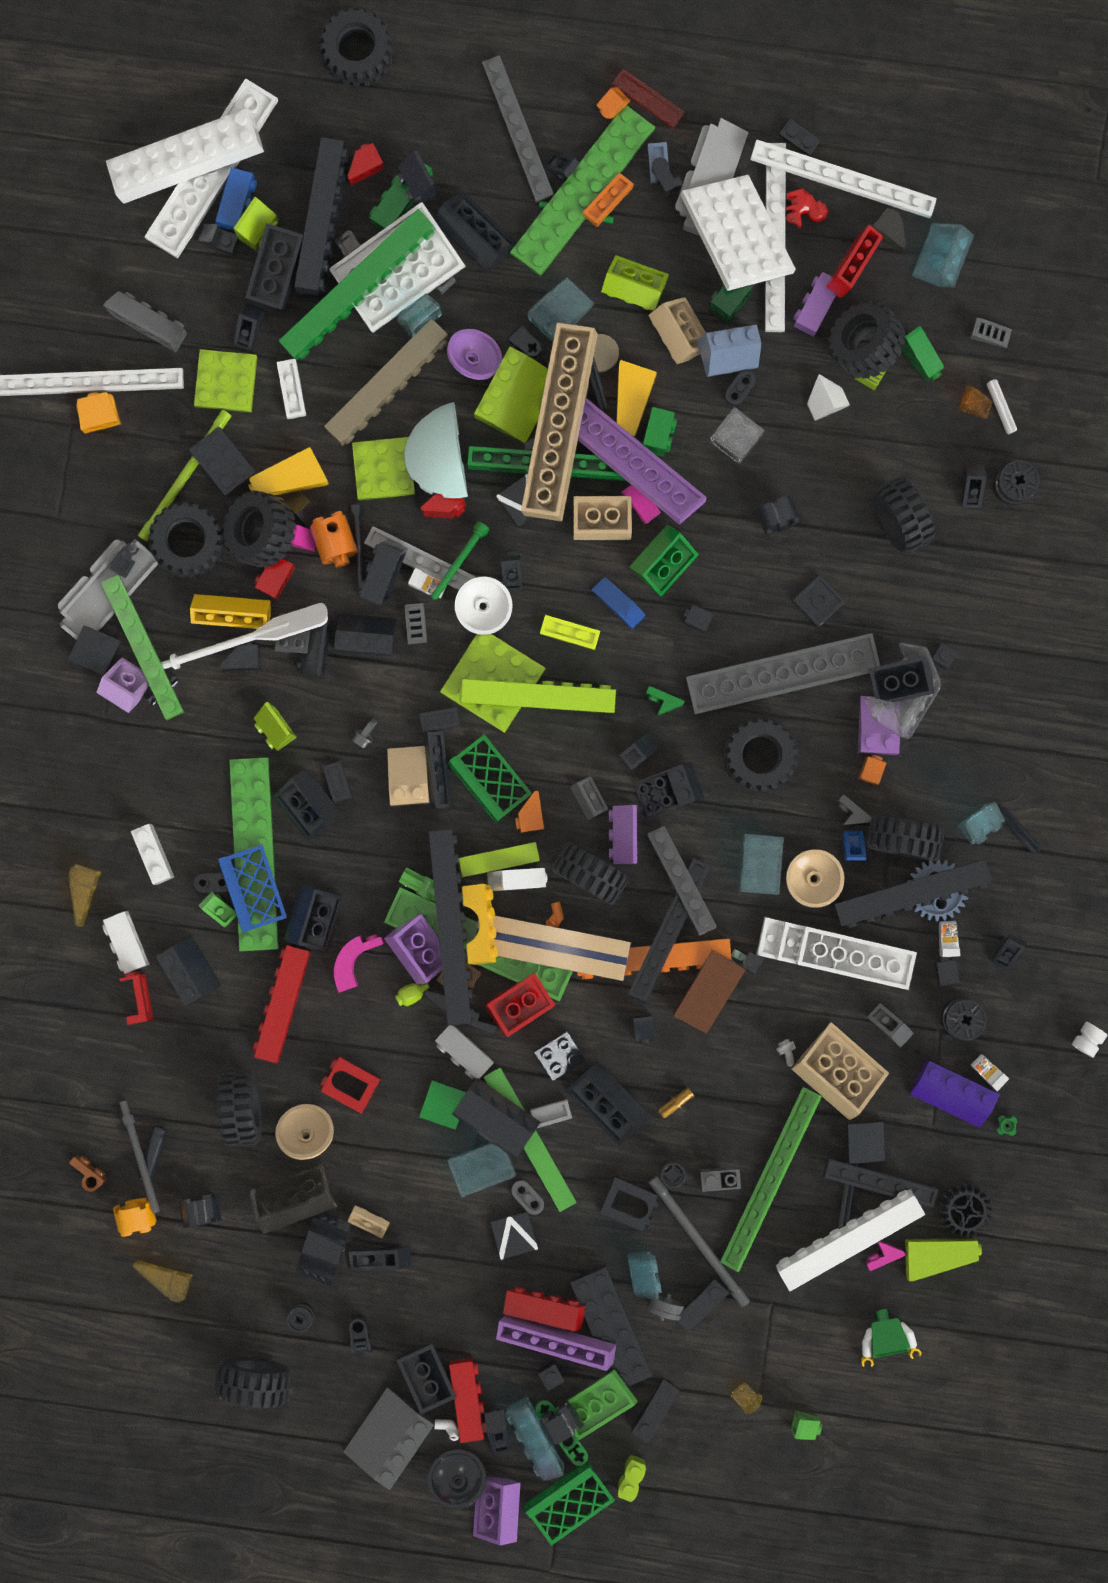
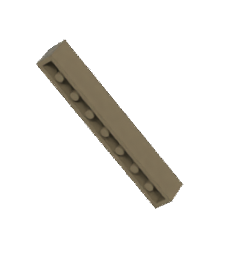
M431 318L324 426L326 431L342 446L345 443L349 444L354 439V434L358 430H363L368 424L367 421L372 416L376 417L385 403L388 404L393 400L394 394L398 389L400 391L404 389L408 384L407 380L411 376L415 377L421 371L420 367L425 362L428 364L435 357L434 353L438 349L442 350L448 344V334Z

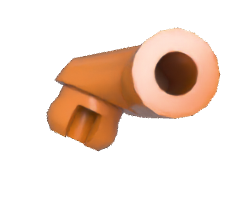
M560 902L551 904L553 914L546 921V926L558 928L564 920Z

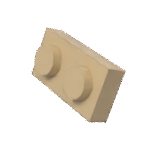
M357 1206L354 1207L347 1221L380 1238H383L390 1223L382 1217H378Z

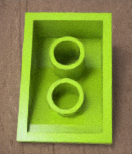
M266 702L254 717V720L257 722L254 726L260 734L264 732L267 736L265 741L271 749L275 748L279 751L297 738L276 707L269 702Z

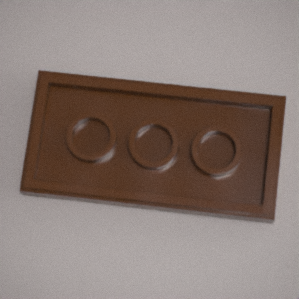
M711 950L674 1011L673 1016L707 1034L746 968Z

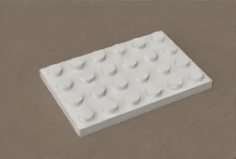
M749 175L681 192L680 196L727 291L794 273L796 269Z
M422 202L329 268L337 282L340 283L417 209L436 228L435 234L429 240H424L417 252L414 254L410 253L402 266L395 267L392 270L393 274L387 280L383 279L373 293H368L364 297L365 300L358 307L354 306L371 332L378 330L466 267Z

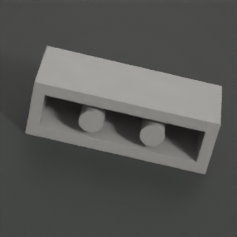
M455 1025L448 1026L435 1040L438 1043L436 1047L443 1053L447 1051L452 1056L450 1058L451 1061L458 1067L462 1065L466 1069L465 1073L472 1080L480 1078L494 1063L487 1054Z

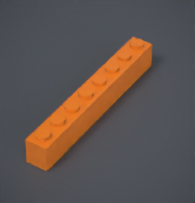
M730 939L675 943L661 972H668L672 967H677L678 971L689 970V966L697 965V969H700L711 950L732 960ZM651 946L630 947L625 975H632L631 971L640 970ZM577 972V975L582 976V979L593 978L591 974Z

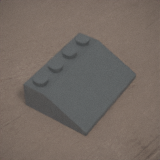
M387 1387L344 1450V1453L370 1477L390 1490L434 1426L435 1419L426 1413L420 1414L418 1407Z

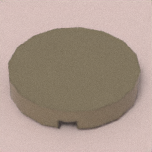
M598 334L594 358L598 372L602 373L609 371L616 365L619 357V348L615 340L610 336Z

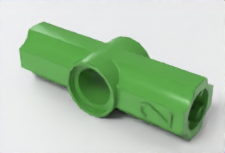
M406 868L399 882L417 891L416 893L422 897L435 901L433 880Z

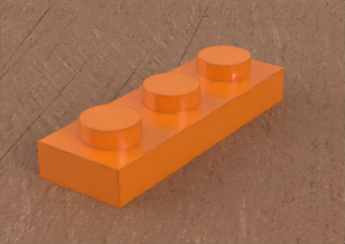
M618 173L583 211L582 216L598 227L633 189L634 184L621 173Z

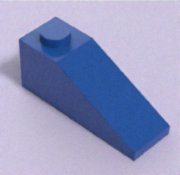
M606 577L592 589L602 602L631 631L645 618L646 614Z

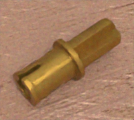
M686 1087L675 1097L672 1096V1099L660 1107L658 1111L663 1118H666L678 1108L681 1109L683 1104L695 1096Z

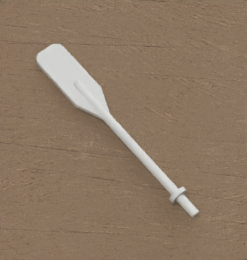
M318 603L275 617L252 633L177 657L176 654H172L169 660L163 661L161 664L164 669L173 667L176 670L180 668L182 663L253 640H279L320 627L328 620L327 607L323 603Z

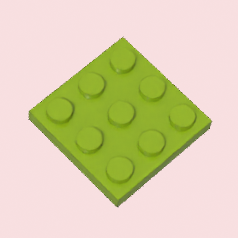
M200 349L194 406L252 413L257 355Z
M409 437L352 443L358 500L415 495L414 480H412L408 473L404 455Z

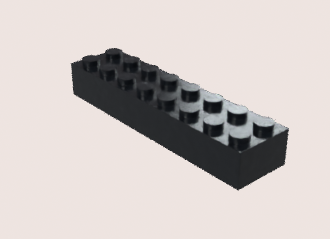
M321 137L295 282V289L299 297L322 300V295L326 294L327 284L325 283V277L329 276L330 273L328 260L333 256V246L331 244L332 239L335 240L337 233L335 221H339L340 210L338 209V204L342 203L343 199L341 187L346 182V173L344 171L345 166L349 165L350 159L348 148L345 147L344 141Z

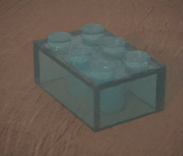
M743 835L739 892L779 895L784 837Z
M491 1142L448 1159L461 1197L516 1177V1171L510 1155Z

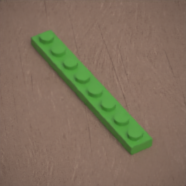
M120 575L102 582L101 584L165 719L169 720L184 713Z

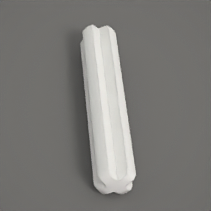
M996 379L991 380L987 383V387L1006 433L1011 434L1017 430V427Z

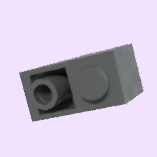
M712 1168L699 1170L702 1192L741 1189L740 1169Z

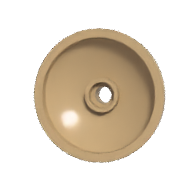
M808 850L792 860L787 870L786 883L792 897L802 905L823 907L832 903L840 895L844 886V872L839 861L830 853L822 850ZM812 875H815L817 877L816 882H812L810 880V877Z
M302 1104L289 1109L282 1115L276 1127V1140L280 1149L289 1157L299 1160L311 1159L320 1155L330 1145L334 1134V1127L329 1114L324 1109L311 1104ZM306 1135H310L308 1139H304Z

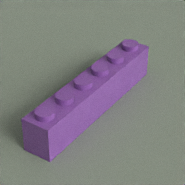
M505 1315L499 1321L496 1340L605 1371L613 1364L616 1344Z

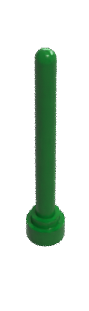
M477 521L474 525L473 535L432 592L431 598L433 600L438 599L479 538L482 539L490 531L482 522Z

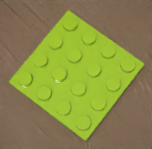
M477 634L440 693L505 733L521 707L460 703L461 680L466 679V676H477V680L485 681V677L497 678V682H504V678L516 679V683H523V680H535L536 684L546 668L492 634Z

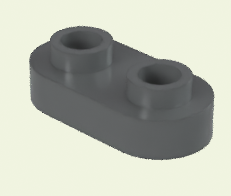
M516 1181L512 1186V1194L528 1213L532 1215L541 1213L544 1208L542 1197L527 1181ZM520 1186H523L525 1188V1192L520 1193L518 1191V1188ZM537 1201L538 1206L532 1207L531 1202Z

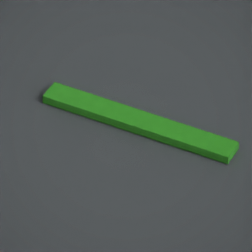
M501 1067L484 1076L485 1081L490 1087L524 1110ZM535 1130L524 1146V1150L559 1212L577 1202Z

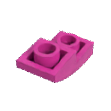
M629 485L621 492L623 496H631V508L635 509L643 524H647L661 513L658 507L634 486Z

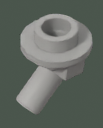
M787 1039L778 1043L779 1047L776 1050L779 1055L785 1054L787 1066L791 1067L794 1065L792 1050L796 1049L794 1041L790 1042Z

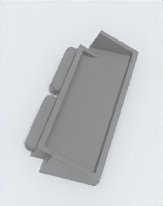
M722 118L718 127L710 124V126L706 125L702 128L691 159V164L696 168L694 171L687 172L675 206L680 215L686 217L683 230L699 236L700 234L680 196L681 192L732 179L748 136L747 131Z
M136 539L131 542L128 548L130 552H135L137 547L139 548L137 554L131 558L135 561V564L126 579L120 576L129 596L158 565L152 553ZM114 540L90 567L92 575L89 578L87 576L81 577L58 603L59 612L65 617L59 625L76 640L83 625L99 631L115 613L101 583L118 575L111 571L109 567L118 552L123 555L125 554L127 544L123 540Z

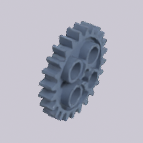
M940 859L933 864L932 860H929L928 866L922 862V869L915 867L917 874L910 873V875L914 878L913 880L929 876L933 871L939 873L953 869L955 864L952 863L950 866H947L948 861L945 860L941 864ZM957 892L951 894L952 898L945 900L946 905L942 909L937 908L936 900L939 898L933 899L931 905L921 906V903L916 904L914 911L921 910V917L928 914L927 920L934 916L935 921H938L939 916H941L945 921L947 914L953 918V911L960 913L958 906L965 907L962 900H968V898L964 894L959 895Z

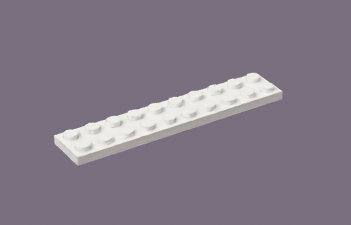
M245 79L221 118L248 108L259 132L277 104L278 98ZM240 161L178 183L145 235V239L178 259L226 184L231 167L236 168Z

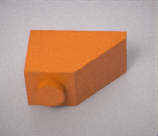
M534 791L518 813L519 817L515 818L516 827L521 829V833L544 830L539 792Z

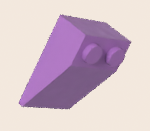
M860 696L858 753L898 755L900 748L899 701L877 706L875 697Z

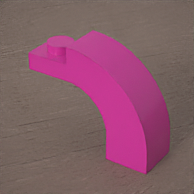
M376 934L367 937V942H364L362 936H359L342 948L337 956L334 967V979L338 992L359 986L354 973L355 960L362 952L385 944L382 937H377Z

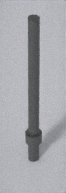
M122 1101L119 1103L123 1114L122 1121L124 1126L127 1127L150 1207L154 1214L159 1212L160 1209L134 1127L135 1120L133 1114L130 1113L127 1101Z

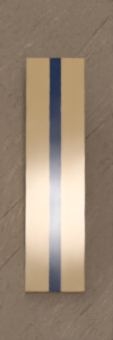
M495 916L493 919V927L496 929L494 942L498 949V956L621 981L624 980L631 942ZM478 920V925H477V930H476V935H475V937L477 936V934H478V932H479V928H480V921H479V920Z

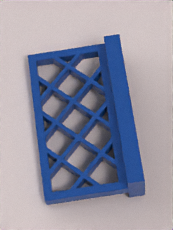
M263 845L218 859L242 933L287 918ZM260 850L262 859L259 864L248 860L252 852ZM246 854H249L248 857H247V859L244 858V857H242V856H243V855H246ZM239 857L245 860L241 871L232 866L231 859ZM247 862L257 866L253 877L242 872ZM259 868L268 873L265 883L255 878ZM241 874L251 878L247 889L239 886L238 879ZM253 880L264 885L259 895L249 890ZM266 886L274 891L271 901L261 896ZM247 892L258 897L253 907L245 904L244 898ZM275 897H276V900H277L278 904H276V903L273 902L274 899H275ZM259 899L270 903L265 913L255 909ZM272 904L280 908L281 916L274 918L267 915ZM247 907L252 909L250 914L248 913ZM253 911L264 915L261 922L252 925L250 919ZM265 917L270 918V920L264 921Z

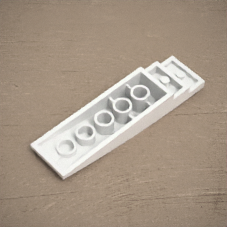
M764 917L756 955L906 990H909L917 952L766 917Z

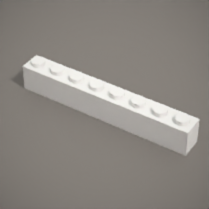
M911 1189L908 1191L904 1190L894 1199L882 1202L878 1208L866 1211L857 1220H850L843 1228L835 1229L825 1238L815 1240L811 1246L799 1249L795 1255L783 1258L776 1265L777 1270L789 1291H792L921 1218L925 1213Z

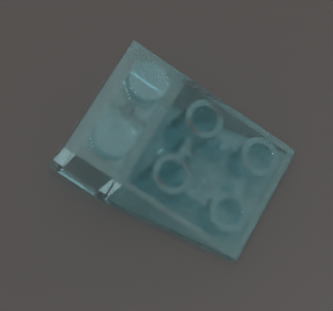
M566 278L541 298L527 312L528 319L553 342L557 323L574 325L594 305V302L569 278Z
M650 1250L627 1254L634 1296L659 1299L658 1293H662L658 1274L655 1275V1273H658L655 1255L651 1256Z

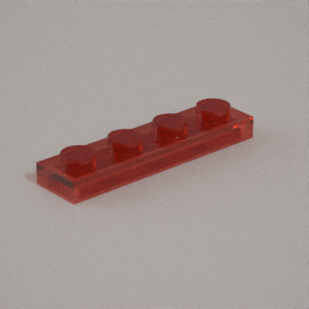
M624 68L612 83L613 87H618L625 96L672 129L675 128L685 113Z

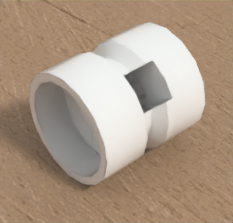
M1085 1022L1080 1030L1082 1035L1076 1036L1071 1045L1093 1058L1099 1050L1097 1045L1104 1042L1107 1034L1089 1022Z

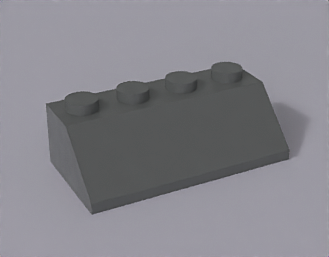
M118 291L103 305L111 316L175 353L187 335L182 323L174 320V322L168 320V316L159 310L157 313L154 312L149 304L143 301L141 303L135 301V297L128 292L123 294Z

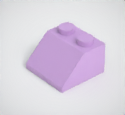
M121 658L101 678L96 693L129 713L139 703L148 689L149 683L140 668Z

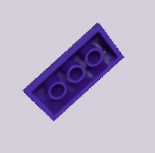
M925 1060L910 1092V1095L979 1128L992 1113L1000 1094L928 1060Z

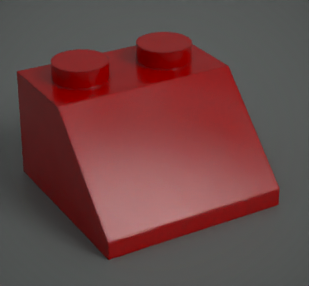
M436 493L421 507V511L425 517H459L465 511L466 503L463 497L444 498L442 494Z

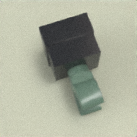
M734 949L731 954L732 957L744 962L742 966L754 974L758 973L764 961L763 958L751 952L747 956Z

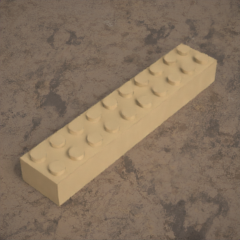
M557 323L521 508L525 516L561 522L563 520L598 336L595 328Z

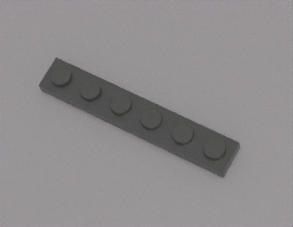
M665 826L648 833L647 837L698 935H703L715 929L717 925Z

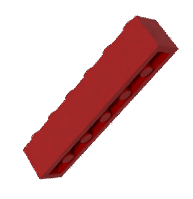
M287 945L286 948L282 949L280 959H282L281 967L277 966L274 976L277 978L276 984L271 986L269 996L272 998L270 1004L267 1003L264 1009V1015H266L265 1022H261L258 1033L261 1034L260 1039L255 1041L253 1047L255 1058L276 1064L279 1062L311 951Z

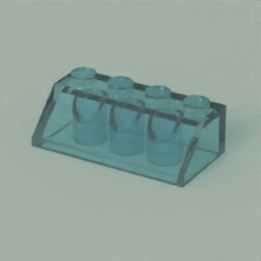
M527 1396L508 1406L505 1416L509 1424L514 1425L516 1429L514 1433L518 1441L523 1442L525 1446L523 1450L528 1460L532 1459L534 1463L533 1470L536 1476H541L543 1481L563 1476L564 1464L554 1445L551 1446L539 1426L540 1418L529 1397Z

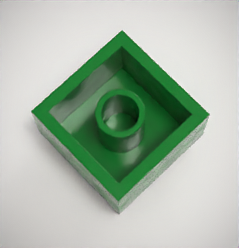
M652 407L643 445L655 455L664 457L665 452L670 450L673 437H669L670 433L674 434L677 419L674 418L675 412Z

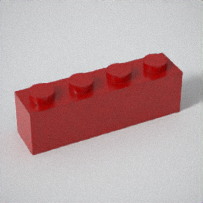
M870 225L863 229L855 238L826 287L839 298L843 297L853 287L884 236Z
M514 1287V1289L507 1291L503 1314L571 1331L582 1329L585 1306L580 1305L579 1301L569 1299L567 1302L561 1300L562 1297L555 1295L546 1297L543 1296V1292L539 1291L525 1292L526 1289L522 1287Z
M473 1358L450 1361L452 1387L457 1397L454 1401L460 1442L484 1440V1433H487L486 1421H482L481 1415L485 1413L484 1404L479 1401V1394H482L481 1383L476 1380V1375H479L478 1363H474Z

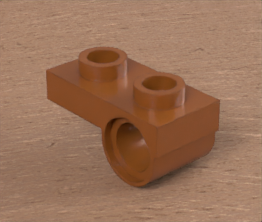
M77 1155L69 1162L85 1175L82 1179V1186L86 1191L98 1189L108 1179L105 1177L103 1170L91 1166L90 1160L83 1155ZM89 1177H94L96 1179V1186H91L89 1184Z

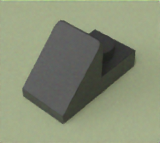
M844 794L837 800L840 804L838 807L842 811L851 813L842 825L871 822L872 817Z

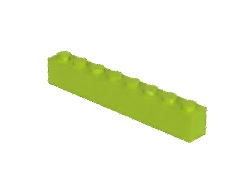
M466 676V679L461 680L460 703L604 713L615 712L616 690L611 689V686L600 685L598 689L592 688V684H581L580 687H573V683L562 682L561 686H555L554 682L543 681L541 685L535 684V680H523V683H516V679L504 678V682H497V678L485 677V681L477 680V676Z

